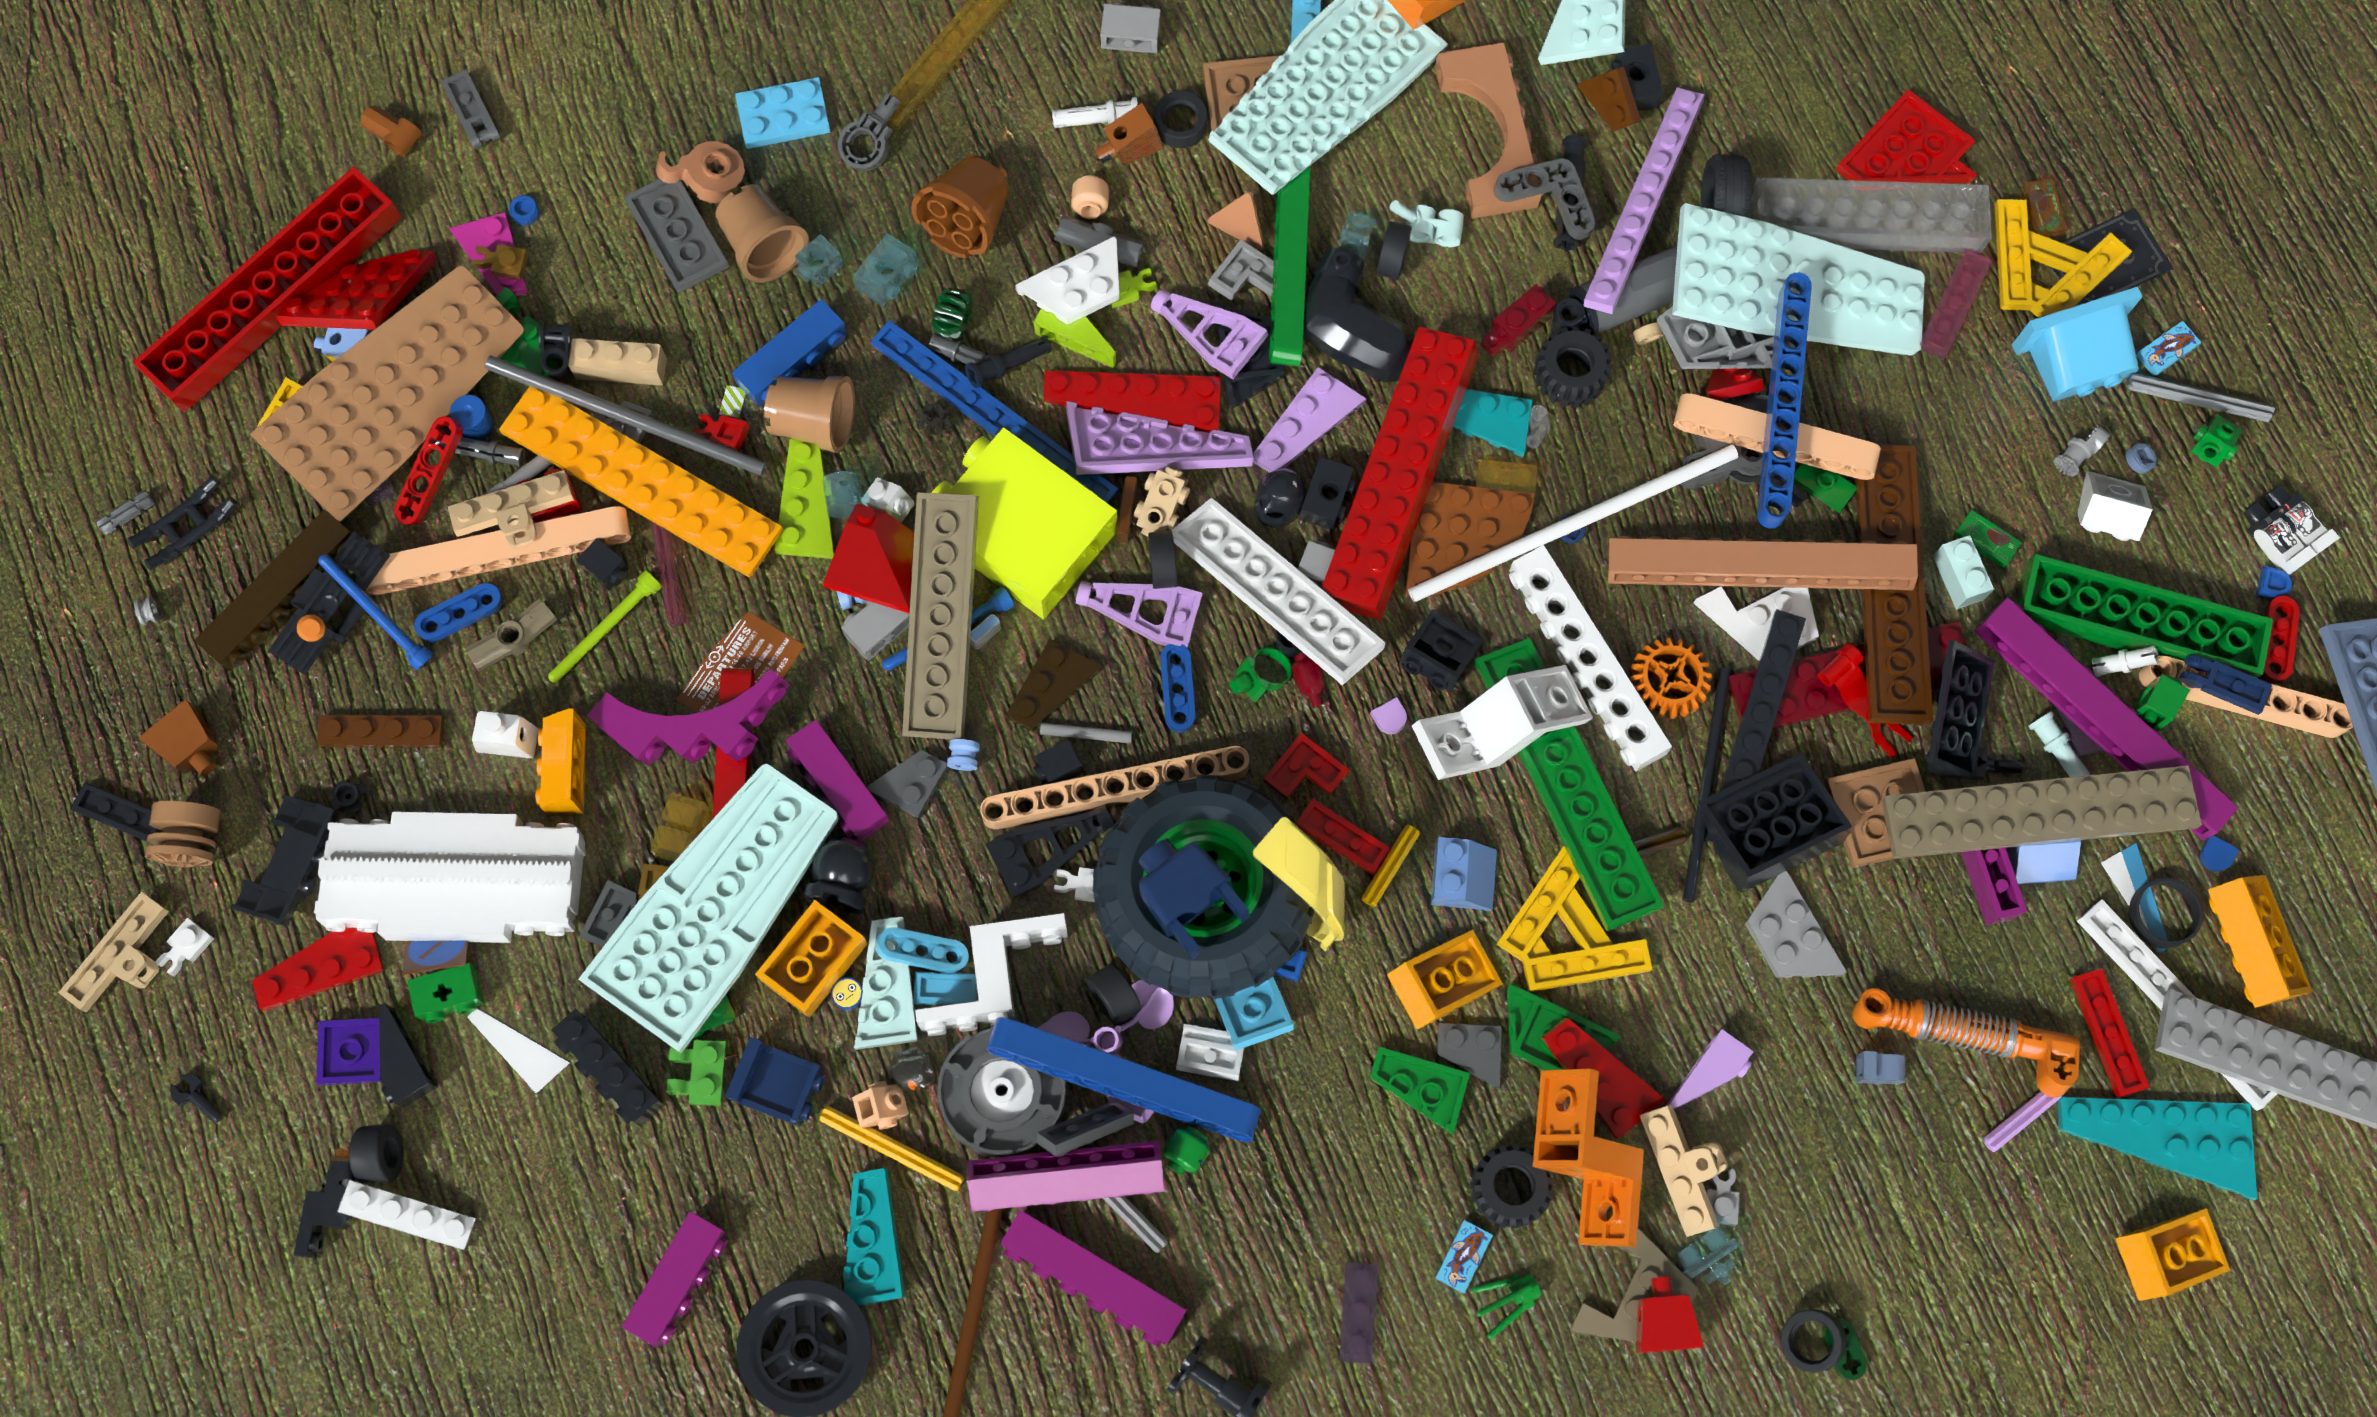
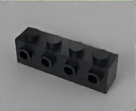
M575 1008L552 1029L553 1033L558 1037L554 1040V1043L565 1055L571 1052L578 1059L574 1064L586 1078L592 1075L596 1079L598 1084L595 1086V1089L607 1101L611 1097L619 1105L615 1111L627 1124L633 1121L642 1127L665 1106L579 1010Z

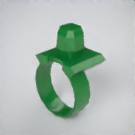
M1269 647L1262 648L1252 658L1247 656L1236 669V676L1229 683L1230 688L1235 694L1247 693L1250 699L1256 703L1266 690L1275 691L1285 685L1292 674L1289 659L1279 650ZM1265 655L1277 660L1285 672L1284 682L1271 683L1263 678L1260 679L1254 670L1255 657Z

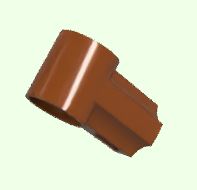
M376 105L367 107L362 113L360 121L362 128L382 139L392 151L404 157L422 135L421 131L407 119L402 117L397 119Z

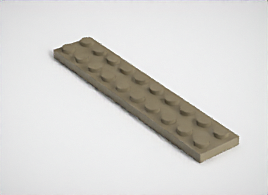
M2189 766L1887 795L1882 798L1893 859L2196 829L2202 826Z

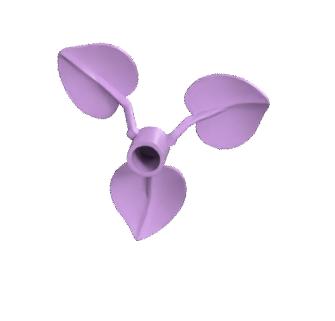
M1141 979L1131 985L1140 1001L1141 1011L1132 1016L1133 1018L1130 1021L1116 1026L1115 1029L1102 1027L1096 1031L1094 1037L1089 1039L1090 1025L1081 1014L1072 1011L1062 1012L1053 1016L1037 1029L1087 1046L1086 1044H1094L1099 1051L1120 1058L1118 1051L1123 1044L1120 1033L1136 1024L1137 1021L1147 1029L1162 1027L1172 1016L1174 999L1173 995L1168 991L1153 984L1149 985ZM1107 1095L1108 1102L1115 1100L1134 1113V1120L1139 1123L1147 1122L1154 1113L1152 1110Z

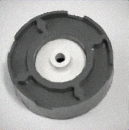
M990 1027V1029L964 1038L947 1056L938 1079V1103L942 1116L951 1132L970 1150L992 1158L1024 1155L1040 1147L1037 1142V1132L1053 1127L1061 1122L1067 1099L1066 1082L1058 1077L989 1053L987 1046L993 1027ZM1000 1089L1008 1090L1004 1096L997 1095Z

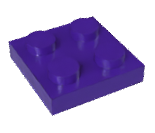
M379 1018L318 1021L317 1085L383 1083L380 1077Z

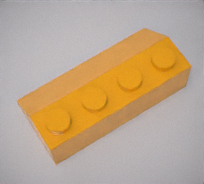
M2266 875L2241 877L2208 889L2210 907L2215 914H2218L2222 925L2220 928L2221 935L2231 947L2233 965L2237 972L2242 975L2245 983L2244 993L2247 999L2253 1003L2254 1008L2313 992Z

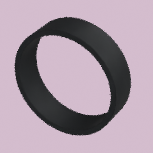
M2159 878L2143 885L2134 893L2129 904V919L2137 935L2148 944L2159 948H2173L2191 940L2198 933L2203 921V909L2197 894L2187 884L2173 878ZM2153 885L2168 886L2177 890L2187 900L2192 912V924L2188 934L2182 940H2162L2145 927L2140 916L2139 905L2141 897L2148 887Z

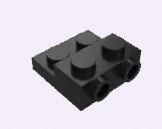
M1432 609L1406 646L1399 662L1404 664L1403 666L1408 673L1413 675L1421 674L1429 679L1430 684L1435 689H1446L1452 692L1484 640Z

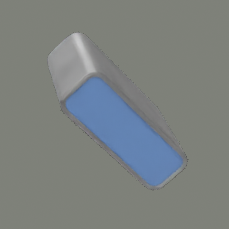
M994 614L989 615L971 631L970 643L975 649H980L1000 631V621Z

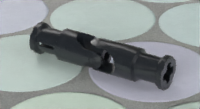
M1569 135L1562 139L1564 159L1573 163L1584 189L1586 170L1584 149L1588 146V140L1579 135ZM1559 171V174H1561L1562 177L1565 178L1567 173H1562L1561 171ZM1564 194L1563 197L1566 203L1570 205L1578 203V198L1574 194ZM1557 206L1555 223L1558 225L1557 237L1554 238L1553 245L1562 250H1574L1579 247V240L1568 234ZM1578 219L1577 222L1575 223L1576 226H1578V225L1580 226V224H1581V223L1579 222V219Z

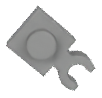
M1735 1169L1728 1170V1179L1726 1181H1721L1718 1178V1174L1711 1178L1710 1181L1714 1185V1190H1706L1718 1224L1738 1225L1739 1192H1730V1186L1736 1180Z

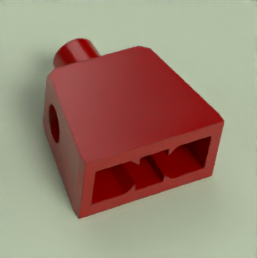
M1671 1277L1651 1278L1653 1298L1638 1300L1636 1354L1704 1348L1689 1295L1673 1296Z

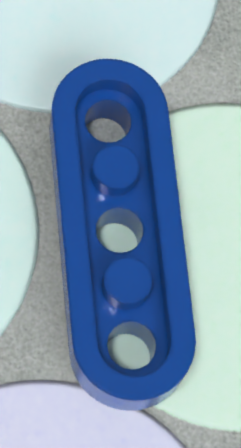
M479 584L419 614L414 624L415 631L424 641L437 642L499 611L503 604V596L493 584ZM488 597H492V598H493V599H492V602H491L490 604H488V605H484V604H483V602H484V600H485L486 598H488ZM459 611H465L462 618H456V614ZM437 624L435 631L428 632L431 625Z
M1168 644L1163 648L1160 656L1165 722L1170 730L1176 733H1184L1194 726L1196 717L1191 655L1188 648L1183 644L1181 646ZM1172 657H1179L1181 662L1175 665L1170 662V659ZM1179 685L1184 690L1177 694L1173 692L1172 688ZM1182 714L1186 717V720L1179 723L1175 720V716Z

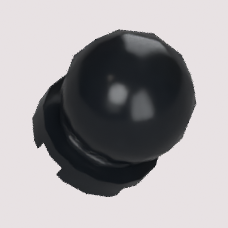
M839 837L830 840L819 848L813 859L812 874L816 882L806 885L803 897L810 903L816 900L826 909H829L831 903L844 906L843 913L862 914L866 899L860 896L859 893L867 888L873 876V860L869 850L858 840Z

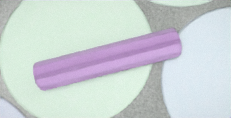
M2040 1091L1983 1138L1984 1144L1989 1150L1995 1152L2062 1096L2052 1098Z

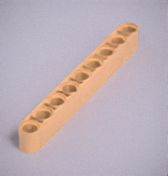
M615 506L534 523L537 533L536 540L533 543L517 548H512L509 545L505 535L500 530L391 553L386 563L366 589V593L372 595L386 594L584 552L596 538L606 546L625 543L631 539L627 512L624 507ZM526 531L516 533V537H524Z
M1230 746L987 797L982 802L980 812L984 824L988 828L996 830L1090 811L1102 805L1109 807L1129 803L1137 797L1142 799L1153 792L1157 785L1170 781L1167 774L1172 770H1179L1183 773L1184 777L1179 781L1195 779L1197 775H1203L1197 770L1201 764H1209L1213 767L1214 771L1208 775H1219V778L1223 780L1235 781L1247 774L1249 755L1242 747ZM1237 757L1244 764L1242 767L1234 769L1227 764V761ZM1142 776H1149L1154 780V783L1149 787H1141L1137 781ZM1113 782H1119L1124 786L1123 790L1117 794L1109 792L1107 787ZM1083 788L1091 789L1094 792L1093 796L1088 800L1080 799L1077 794ZM1058 794L1064 800L1058 806H1051L1047 803L1048 798ZM1022 801H1030L1034 805L1028 812H1020L1017 806ZM993 807H999L1003 810V813L999 818L992 819L987 816L988 810Z

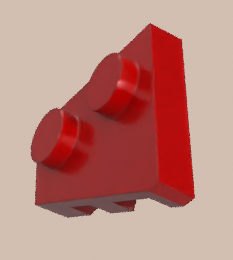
M1751 368L1713 369L1706 390L1707 398L1719 401L1763 391V379Z

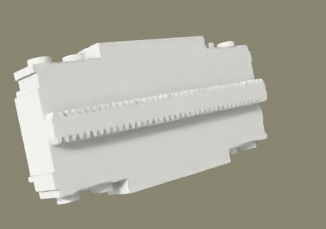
M392 812L391 824L381 819H373L370 821V824H359L357 820L340 819L339 823L328 822V829L330 830L329 839L326 840L324 856L319 862L318 875L321 882L318 901L315 902L314 910L316 920L326 927L328 931L343 932L345 927L357 928L361 932L377 931L385 940L391 941L468 940L469 942L511 943L512 931L515 934L525 936L533 935V931H545V934L551 936H563L565 932H575L573 920H575V916H578L583 858L586 856L584 836L573 824L558 823L556 827H544L541 823L529 822L523 826V822L517 814Z

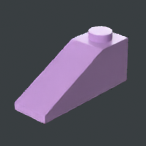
M1721 1029L1712 1038L1667 1105L1672 1104L1675 1110L1724 1085L1737 1075L1742 1078L1752 1065V1062L1748 1059L1754 1051Z

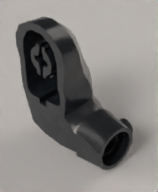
M1342 248L1327 249L1312 276L1313 281L1305 299L1303 339L1334 361L1363 371L1375 380L1384 383L1398 381L1415 338L1414 332L1403 322L1381 313L1369 302L1356 298L1365 265L1360 256Z

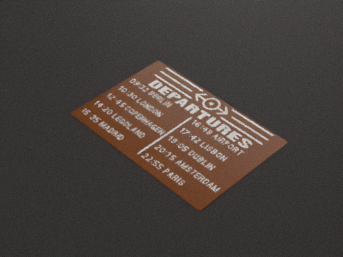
M747 612L707 654L676 700L696 713L714 709L719 706L722 668H754L755 684L770 669L784 678L805 645L752 613Z

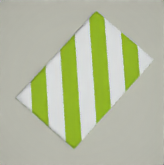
M726 386L719 415L739 418L745 397V392L740 387Z

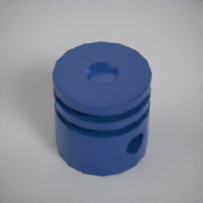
M464 395L456 399L451 405L450 418L456 419L461 423L463 437L483 440L492 432L494 427L493 417L478 397Z

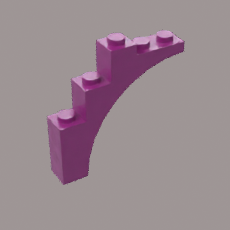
M770 669L754 686L734 700L711 710L691 715L664 716L640 711L623 704L606 692L587 716L632 756L648 767L652 762L661 757L667 745L694 765L697 760L706 755L712 742L728 756L740 762L742 758L747 757L752 752L754 744L758 740L751 733V730L763 722L767 711L774 703L779 702L784 697L786 689L790 684Z

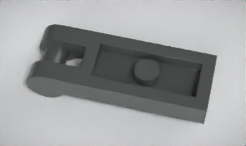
M467 69L440 81L474 150L482 147V143L488 140L496 141L501 138ZM484 124L486 129L476 133L474 128Z

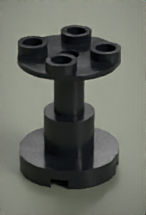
M1201 1335L1166 1391L1175 1395L1185 1378L1188 1377L1215 1395L1216 1399L1213 1403L1232 1416L1252 1417L1273 1382L1261 1375L1252 1389L1233 1375L1225 1379L1198 1360L1209 1342L1207 1338Z

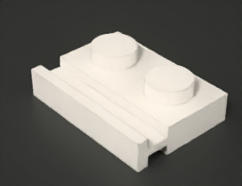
M1184 1024L1176 1070L1238 1081L1244 1048L1235 1051L1227 1031Z

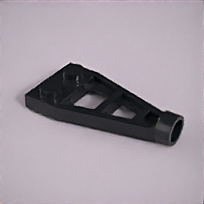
M1102 805L1087 813L1012 830L986 843V846L1010 894L1015 900L1042 886L1057 873V869L1061 870L1102 833L1113 828L1114 822L1105 805ZM1095 818L1100 825L1098 827L1093 825V819ZM1068 827H1076L1081 834L1080 840L1067 849H1061L1055 838V833ZM1039 839L1048 840L1054 850L1052 857L1042 866L1033 867L1024 852L1025 844Z

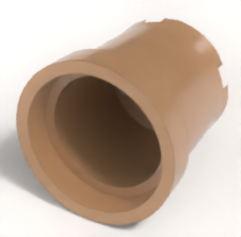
M745 185L740 187L743 190L736 195L731 192L720 202L716 209V218L720 228L735 251L736 262L744 276L753 282H767L781 277L799 263L808 248L809 237L803 227L794 218L787 216L761 186Z
M832 375L826 379L775 376L774 380L777 383L776 385L770 384L765 400L764 418H769L771 426H766L767 432L770 435L817 444L822 450L835 453L842 452L851 434L855 412V392L851 378L848 376Z

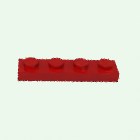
M2097 969L2070 978V983L2116 1098L2150 1088L2103 969Z

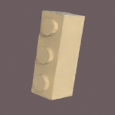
M572 338L568 366L576 380L663 385L667 358L660 344Z

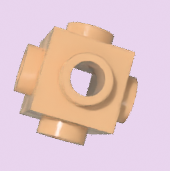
M886 1081L877 1082L869 1085L868 1090L852 1097L860 1128L878 1125L879 1130L888 1129L898 1125L897 1119L909 1114L901 1084L887 1085Z

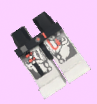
M2281 485L2264 497L2274 509L2273 512L2269 513L2263 504L2258 501L2243 513L2252 525L2247 530V533L2252 538L2255 537L2256 542L2275 567L2285 571L2288 575L2340 538L2333 529L2328 531L2315 517L2313 510L2303 502L2304 498L2299 493L2292 497Z

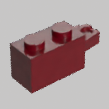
M1536 283L1494 319L1492 329L1481 340V347L1492 357L1504 349L1511 353L1552 318L1557 303Z

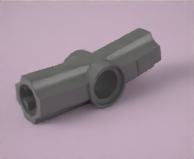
M1062 215L1054 238L1056 241L1085 251L1115 236L1117 240L1118 262L1135 267L1140 263L1144 248V241L1117 234L1111 227L1105 224L1094 223L1090 225L1066 215Z

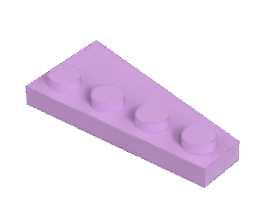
M1318 367L1255 450L1253 462L1267 472L1283 467L1286 468L1314 442L1317 443L1335 425L1338 426L1356 408L1359 409L1366 403V398Z

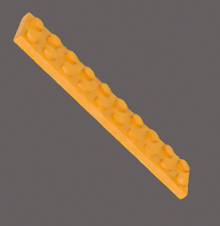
M529 386L499 428L501 434L561 469L566 468L568 473L750 579L783 531L781 525L559 397Z

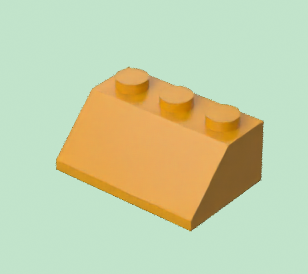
M565 709L544 717L543 728L538 729V744L542 746V757L537 759V774L541 776V787L536 788V804L540 806L546 815L584 814L586 724L574 709Z

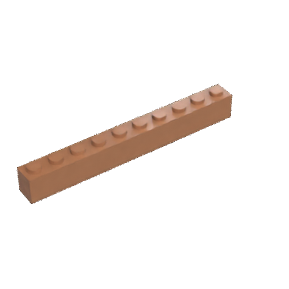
M1629 536L1609 538L1608 584L1914 590L1918 579L1917 544H1908L1903 541H1896L1891 544H1877L1874 541L1846 543L1842 540L1819 543L1809 539L1800 540L1799 542H1785L1782 539L1754 541L1749 538H1742L1737 541H1724L1721 538L1693 540L1689 537L1669 540L1657 536L1646 539H1633Z

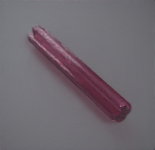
M652 522L667 621L670 627L682 626L685 623L671 533Z

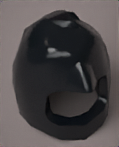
M1283 467L1271 471L1261 478L1255 492L1254 512L1262 525L1273 528L1282 527L1298 517L1305 500V485L1299 474ZM1279 512L1283 515L1280 518H1273L1266 513Z

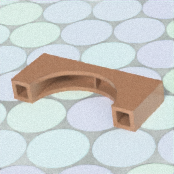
M1504 42L1437 53L1435 63L1440 92L1461 93L1481 102L1494 115L1503 135L1504 152L1498 163L1486 174L1467 182L1465 197L1471 219L1538 208L1541 196H1544L1543 193L1512 202H1503L1494 194V185L1501 174L1538 164L1536 154H1532L1530 149L1532 144L1530 129L1525 128L1523 121L1525 120L1524 104L1519 103L1517 97L1519 95L1518 80L1513 78L1511 73L1513 69L1511 53H1506ZM1537 175L1527 176V181L1531 185L1539 186L1542 184V180L1538 179ZM1504 183L1502 186V188H1508L1509 192H1511L1514 187L1508 186L1507 183Z

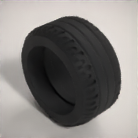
M1713 155L1708 159L1703 173L1701 207L1748 218L1752 200V171L1749 161L1743 155Z

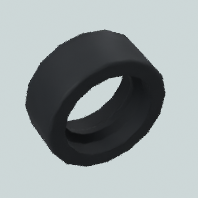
M1176 90L1165 94L1159 99L1154 109V124L1161 141L1173 148H1188L1196 145L1203 139L1207 131V108L1200 97L1189 91ZM1185 107L1197 115V124L1192 129L1184 132L1174 131L1165 125L1164 116L1171 109Z
M1389 221L1379 257L1377 275L1399 280L1412 226Z
M1172 531L1148 533L1153 589L1177 587Z
M1810 1309L1799 1311L1788 1318L1782 1328L1780 1342L1784 1355L1793 1366L1801 1371L1816 1373L1829 1370L1840 1362L1845 1354L1847 1339L1844 1328L1837 1318L1826 1311ZM1805 1322H1820L1828 1328L1832 1335V1349L1828 1356L1822 1360L1813 1361L1806 1359L1796 1349L1795 1333L1799 1326Z

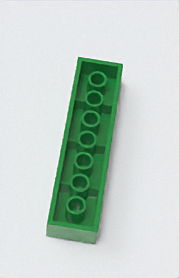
M2037 554L2023 567L2016 603L2022 607L2024 613L2035 623L2042 625L2046 630L2119 650L2127 649L2132 651L2155 645L2158 651L2157 656H2168L2185 661L2187 655H2196L2212 662L2215 660L2257 679L2263 675L2273 619Z

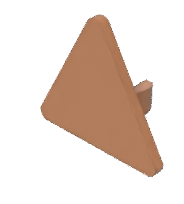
M1249 191L1208 218L1209 224L1239 240H1243L1258 250H1262L1265 246L1257 215L1258 208L1255 206L1253 194Z

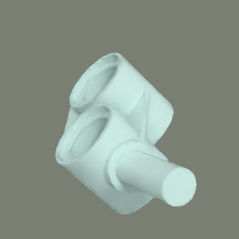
M1397 200L1390 204V210L1403 218L1407 225L1412 226L1411 241L1433 243L1445 247L1460 245L1464 215L1461 212L1451 209L1442 210L1438 213V219H1435L1436 212L1429 206L1415 205L1409 209Z

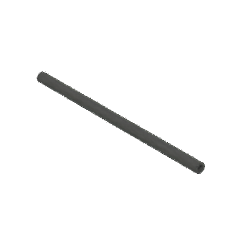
M492 355L486 361L485 369L710 457L759 476H763L766 470L767 462Z

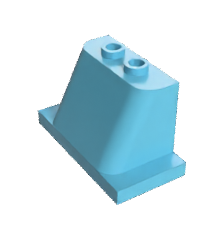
M2135 287L2031 320L2014 341L2012 347L2016 355L2030 351L2053 402L2076 394L2078 397H2083L2101 386H2104L2106 389L2114 387L2121 383L2123 379L2129 378L2132 373H2136L2139 370L2127 315L2143 296L2139 288Z

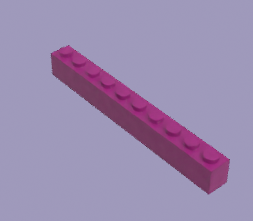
M2007 597L1974 629V632L2127 772L2189 766L2202 826L2190 830L2202 841L2217 834L2238 810V807L2226 793L2219 791L2203 772L2195 769L2185 760L2184 755L2180 751L2172 748L2162 739L2157 730L2149 727L2139 718L2134 709L2126 706L2117 698L2111 688L2103 685L2094 677L2088 667L2080 664L2071 656L2065 646L2057 643L2049 636L2045 628L2035 623L2026 615L2020 605L2012 602Z

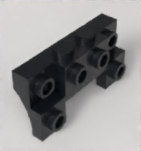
M283 794V803L276 818H272L271 823L284 828L285 831L260 882L262 885L244 879L242 891L236 903H232L230 908L257 919L266 920L288 928L299 901L305 902L307 895H310L315 889L319 862L324 856L326 840L329 838L328 822L336 823L339 813L323 805Z

